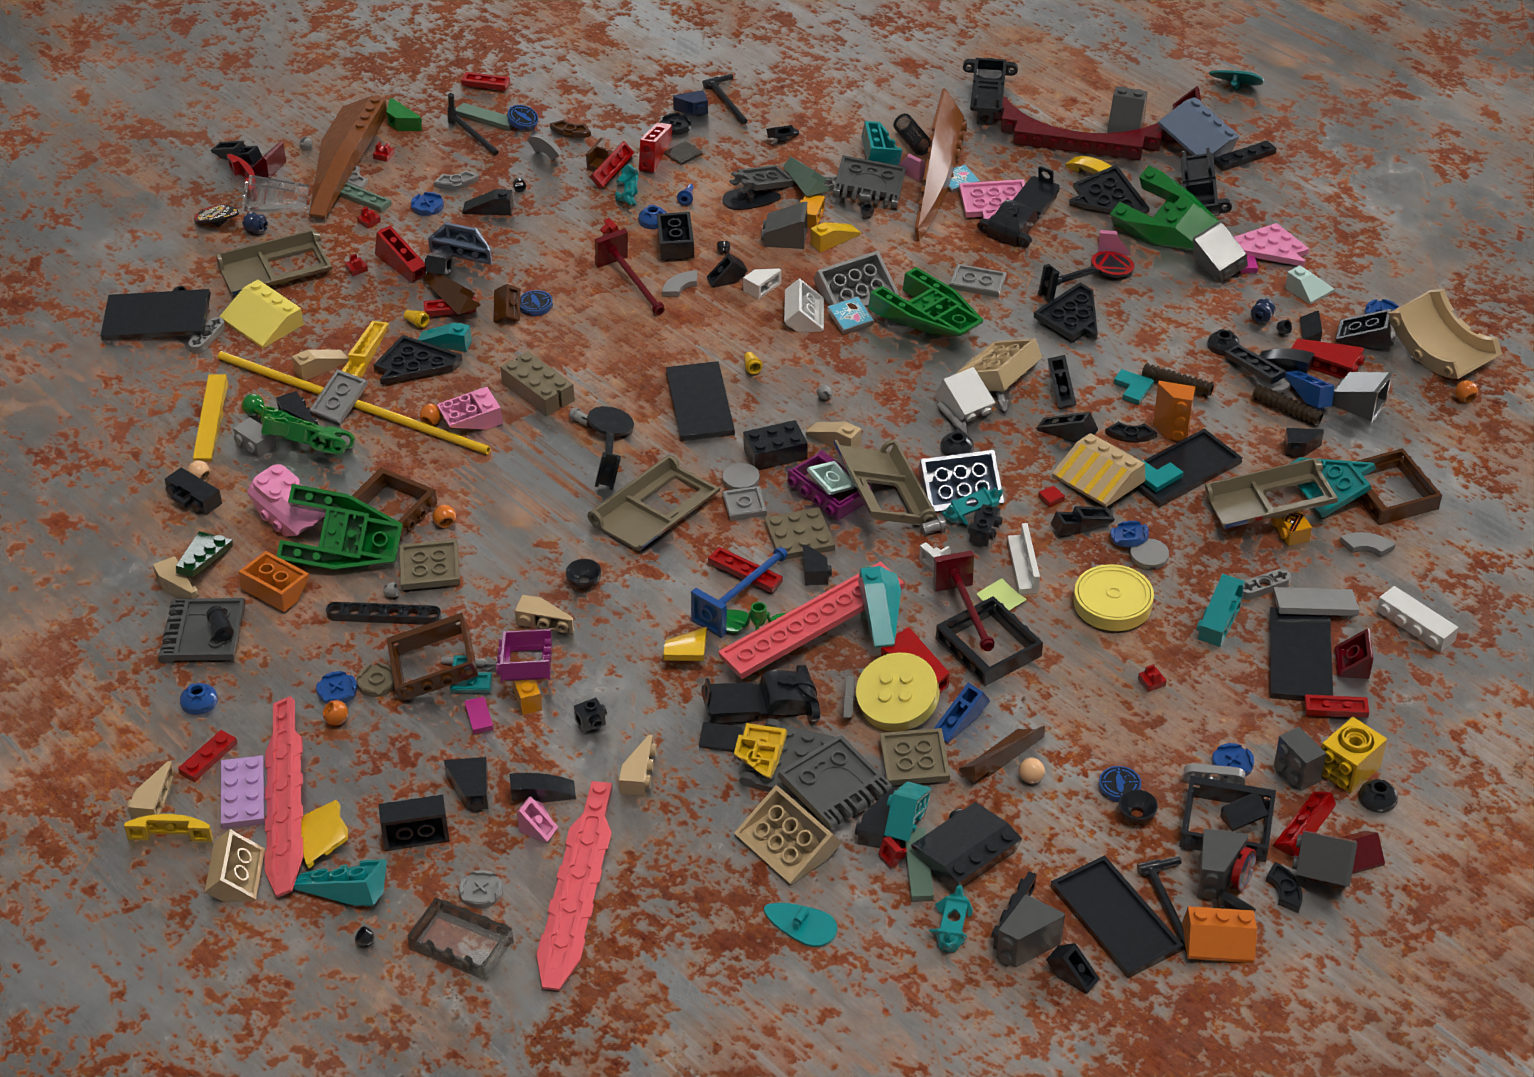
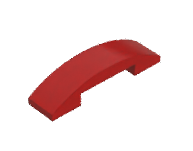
M227 154L230 170L235 176L242 174L245 178L247 193L253 200H256L258 189L253 169L243 159Z

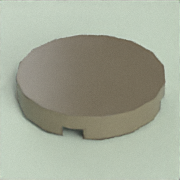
M377 663V665L372 666L371 664L361 669L357 675L359 691L370 697H381L393 691L395 687L391 666Z

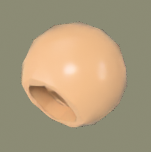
M201 460L190 463L187 471L204 481H207L210 476V467Z
M1031 757L1021 762L1018 772L1020 778L1025 783L1035 784L1043 779L1045 768L1039 759Z

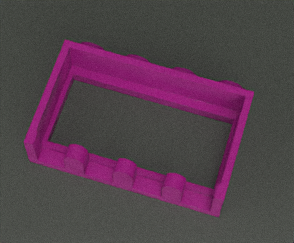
M820 450L818 454L791 470L788 469L787 481L792 488H795L817 507H820L827 515L839 521L865 504L856 488L852 489L854 492L852 495L839 502L805 476L808 474V467L835 461L850 477L843 465Z
M551 629L503 631L502 639H499L496 673L497 676L501 675V683H503V680L519 681L543 678L550 680L552 661ZM543 650L541 661L510 662L511 651Z

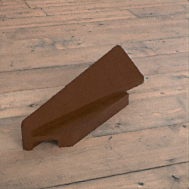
M426 273L423 280L457 314L465 313L480 306L479 302L472 299L475 292L442 274Z
M1045 726L1037 729L1015 730L978 758L961 766L959 771L972 782L977 781L984 775L990 777L1044 738Z

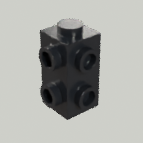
M983 504L980 510L976 511L974 522L970 523L968 527L971 543L988 547L990 541L995 539L997 528L1001 527L1003 517H1000V508Z

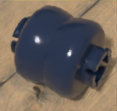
M249 212L243 218L242 224L247 232L260 235L268 228V221L263 214Z
M1267 298L1259 299L1251 309V316L1258 323H1267L1275 314L1276 307Z

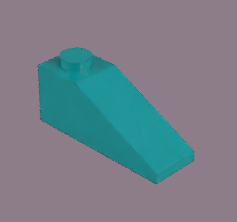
M450 323L422 331L418 340L448 350L467 352L472 343L470 325Z

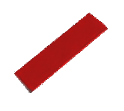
M1313 791L1274 842L1273 846L1293 857L1299 856L1300 848L1296 847L1298 834L1302 835L1303 830L1317 832L1336 806L1332 792Z

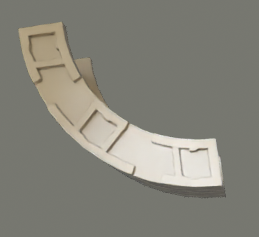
M1445 289L1430 290L1388 313L1390 324L1413 358L1441 376L1459 379L1502 354L1498 337H1490L1481 333L1476 334L1471 331V327L1461 318L1457 319L1452 312L1454 309L1448 300Z

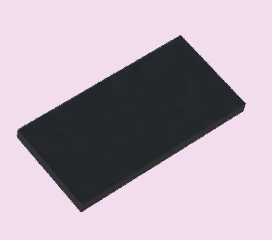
M209 289L108 295L100 336L102 340L204 335L211 292Z
M719 361L666 367L681 441L735 435Z
M1204 428L1144 460L1156 470L1171 462L1184 472L1182 478L1158 492H1155L1144 483L1135 489L1160 508L1241 464L1243 457Z
M1270 607V698L1304 701L1305 695L1333 696L1330 615L1279 614L1277 607Z
M1105 855L1051 881L1050 887L1127 978L1183 951L1184 945Z

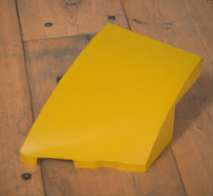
M707 627L667 639L664 645V660L704 661Z
M746 723L744 734L738 735L734 755L766 778L771 779L783 751L788 733L787 729Z
M337 799L303 815L301 819L303 856L308 868L314 865L313 861L320 855L327 856L335 848L348 840V828L340 817L341 806Z

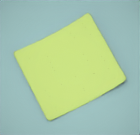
M1003 578L977 593L982 601L994 596L1008 610L1027 600L1011 588Z

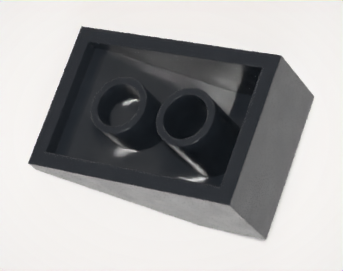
M1392 309L1341 319L1336 342L1373 349L1394 346L1396 332L1390 324L1388 316Z

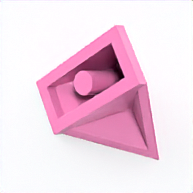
M908 154L898 166L906 167L905 175L921 181L924 177L926 162Z
M1100 230L1098 252L1113 251L1123 255H1131L1118 237L1117 231Z
M528 797L517 811L519 832L542 842H547L558 829V826L550 818L544 805L532 797Z

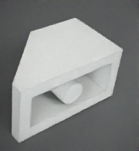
M781 269L753 270L743 277V291L757 299L762 298L781 284Z

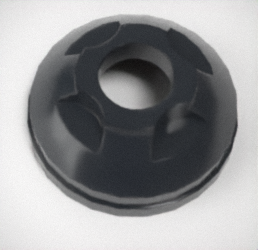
M1220 329L1209 336L1207 347L1211 352L1225 356V351L1240 344V341L1232 331Z
M955 431L942 438L940 450L945 456L973 453L974 444L968 435L961 431ZM953 438H961L962 440L957 441Z
M578 559L567 566L566 577L568 582L580 589L590 588L600 580L601 567L594 560ZM582 578L589 579L588 582H579Z
M1372 779L1362 784L1358 798L1366 809L1376 813H1385L1396 807L1398 792L1386 780ZM1383 786L1386 791L1379 792L1374 787Z
M1139 789L1129 790L1122 794L1119 799L1120 814L1132 823H1146L1156 816L1158 802L1147 791ZM1137 810L1142 812L1143 815L1135 817L1131 812Z
M1222 888L1219 890L1218 901L1221 906L1220 908L1256 911V908Z

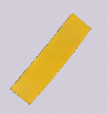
M1077 156L1067 162L1065 167L1078 173L1081 170H1086L1095 174L1111 167V165L1093 157Z
M156 814L139 817L124 823L128 840H149L151 834L190 835L191 842H213L209 824L185 815Z

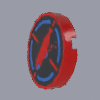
M1245 847L1240 851V854L1243 856L1241 859L1237 858L1232 870V888L1243 891L1246 888L1255 867L1256 851L1249 847Z

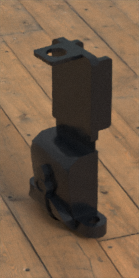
M978 57L976 59H966L963 62V70L967 73H974L970 110L978 111V125L991 126L993 125V114L1002 112L1005 75H1016L1018 65L1015 62H1007L1005 59ZM982 115H988L990 119L988 121H982L980 117Z
M1209 147L1206 148L1205 154L1186 156V151H1182L1181 171L1183 188L1193 194L1214 216L1230 212L1232 210L1231 200L1227 198L1218 199L1214 155L1210 153Z
M1039 166L1038 177H1030L1013 200H1005L995 215L991 216L990 220L982 218L977 224L978 229L986 233L987 237L998 240L1000 243L1027 248L1032 242V238L1027 234L1028 231L1035 224L1037 218L1041 219L1060 191V185L1054 183L1053 170ZM1042 172H1047L1050 178L1044 177Z
M797 665L796 671H766L761 676L759 684H753L752 682L710 684L709 678H706L705 684L701 689L710 723L754 721L755 716H760V714H807L809 721L820 720L816 686L811 679L806 665Z

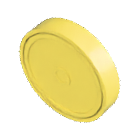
M1113 564L1100 565L1085 571L1078 578L1075 584L1073 602L1078 615L1090 625L1103 630L1124 631L1143 624L1149 618L1153 607L1154 590L1149 580L1132 568Z
M891 653L877 658L863 670L856 686L857 701L865 719L873 726L891 732L910 730L924 723L935 711L940 696L938 681L932 667L924 659L910 653Z

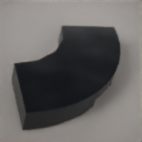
M1118 421L1105 429L1106 435L1123 442L1140 443L1157 438V432L1145 423L1133 426L1125 425Z
M1274 862L1266 876V882L1273 885L1277 890L1279 906L1299 913L1303 897L1302 889L1291 871L1283 865Z

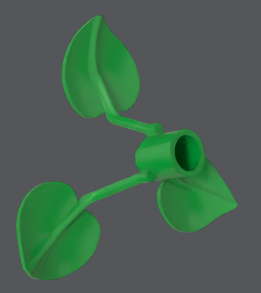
M763 602L753 603L749 614L742 610L727 609L726 632H740L743 627H748L750 621L756 625V631L767 620L770 623L786 613L770 617V612H767V606ZM768 665L764 666L763 668H761V669H759V670H757V671H760V670L765 669Z

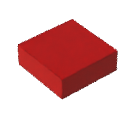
M1054 485L1038 493V497L1048 507L1065 501V495Z

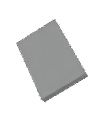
M957 264L949 286L955 290L999 297L1006 281L1007 273Z
M337 369L310 408L312 415L341 425L367 387V380Z

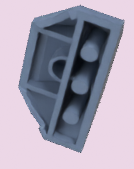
M446 222L428 238L430 252L448 243L451 244L452 257L492 264L491 248L477 228Z

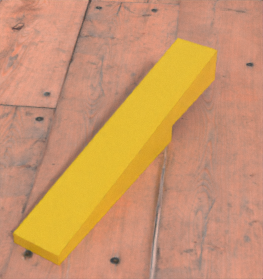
M372 321L348 354L349 361L342 371L360 378L363 377L389 328V323Z
M208 374L193 462L198 460L212 462L224 415L223 405L229 386L226 374Z

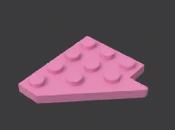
M1024 179L959 183V192L966 218L983 217L990 220L991 216L995 215L1005 200H1013L1025 185Z
M1277 223L1234 236L1247 255L1296 266L1300 265L1303 267L1306 260L1301 256L1307 255L1309 248Z

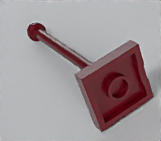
M624 228L596 238L595 265L600 268L617 261L652 305L653 313L657 315L662 314L665 311L664 304L657 302L624 260L628 258V232Z
M972 550L934 557L933 587L935 591L957 587L981 639L979 642L981 649L987 652L991 651L994 648L995 641L992 637H988L965 587L973 585L974 554Z

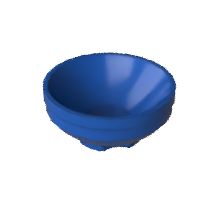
M648 205L639 213L638 222L646 229H657V214L667 212L656 205Z
M204 683L191 684L180 696L182 709L192 715L207 713L218 702L215 689ZM194 690H203L200 694H192Z

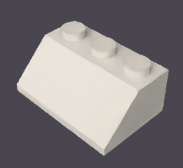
M800 278L785 289V324L796 332H822L824 330V297Z

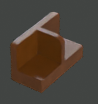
M600 138L586 153L587 170L594 172L613 152L605 148L604 138Z
M505 284L494 290V322H499L503 319L513 322L520 320L521 288Z

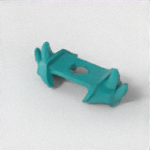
M627 164L621 170V176L616 180L617 186L625 185L622 194L616 191V201L626 202L629 205H637L634 196L638 193L637 182L639 180V172L633 165Z
M981 488L970 495L957 500L953 499L951 504L942 512V515L949 523H964L968 525V520L964 516L980 510L983 504L997 507L1000 504L999 500L1003 490ZM969 499H975L978 502L974 507L966 505Z
M958 885L953 894L945 896L942 900L935 903L938 911L943 914L940 928L929 929V932L936 935L939 948L945 952H955L967 939V935L962 931L966 913H968V917L972 916L973 908L970 901L964 896L962 885ZM953 911L958 912L957 914L960 915V919L958 921H950L948 915L953 913Z

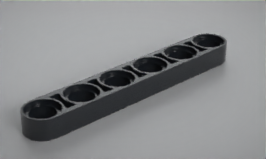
M331 602L326 606L327 618L331 621L427 625L442 619L440 608L433 605ZM332 610H340L338 613H331ZM353 610L359 611L357 614H350ZM372 611H378V612H379V613L376 614V615H370V614H369V613L372 612ZM391 612H398L397 615H389ZM410 613H418L416 616H408ZM431 613L437 614L435 617H428Z

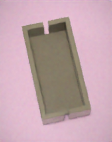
M529 351L516 357V361L511 360L500 366L502 384L545 416H549L559 410V401L562 408L575 401L573 383Z

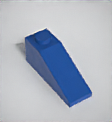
M1301 371L1286 372V379L1305 403L1318 410L1332 406L1335 385Z
M968 682L933 729L942 728L944 741L949 743L980 716L989 704V698L984 692Z

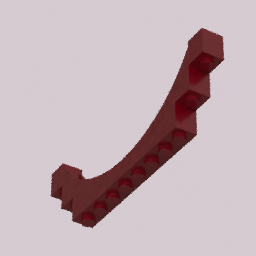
M1003 97L1002 112L993 114V120L1001 121V132L1014 133L1013 144L1141 160L1143 150L1160 151L1162 141L1178 143L1157 123L1136 130L1114 133H1089L1062 129L1040 122L1024 114L1008 101V97Z

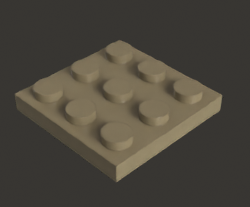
M819 507L764 518L765 526L774 548L783 547L786 549L788 556L785 560L803 557V545H808L819 553L835 550V543Z
M457 539L400 545L401 589L409 590L460 585Z
M942 728L880 733L885 775L892 786L904 785L907 781L916 784L950 781Z

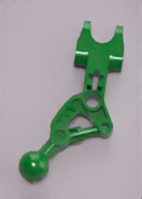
M247 395L242 401V409L245 414L253 417L261 416L260 421L263 422L261 433L264 435H278L299 443L309 444L315 450L335 455L345 452V449L354 446L355 437L352 433L334 426L322 427L312 422L295 418L275 407L265 406L264 400L259 395ZM343 435L349 437V445H346V442L341 438Z

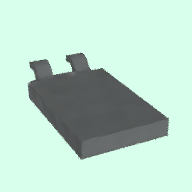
M777 165L738 169L737 172L731 173L735 179L729 181L734 186L741 182L744 187L739 188V191L742 193H747L750 189L758 191L794 186L795 182L792 177Z

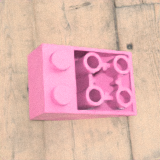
M488 387L437 404L438 409L450 428L487 430L503 424L501 408Z

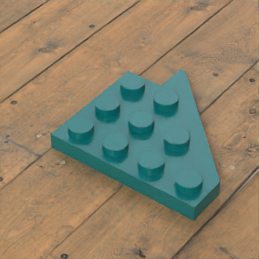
M1300 457V458L1296 459L1295 461H1293V462H1291V463H1295V462H1299V461H1303V460H1307V459H1312V458H1303V457ZM1317 459L1318 461L1321 460L1323 465L1322 474L1338 497L1337 503L1315 508L1322 519L1372 489L1364 476L1376 469L1374 463ZM1315 482L1297 485L1307 499L1323 496Z

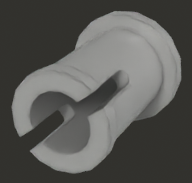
M579 408L571 409L569 412L571 421H577L586 427L590 426L587 421V414L581 412Z
M936 517V520L921 524L924 535L939 530L942 532L946 528V522L943 517Z

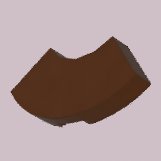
M566 120L550 123V129L564 137L585 138L591 136V131L585 123L573 124L568 123Z

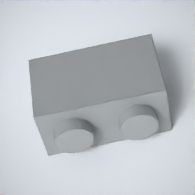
M251 417L233 428L235 442L258 457L276 447L274 435L262 434V425Z

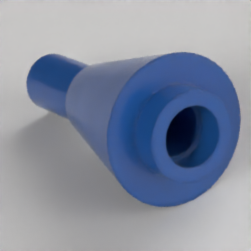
M688 184L687 188L678 193L677 200L680 204L690 205L692 203V190L694 188L692 184Z

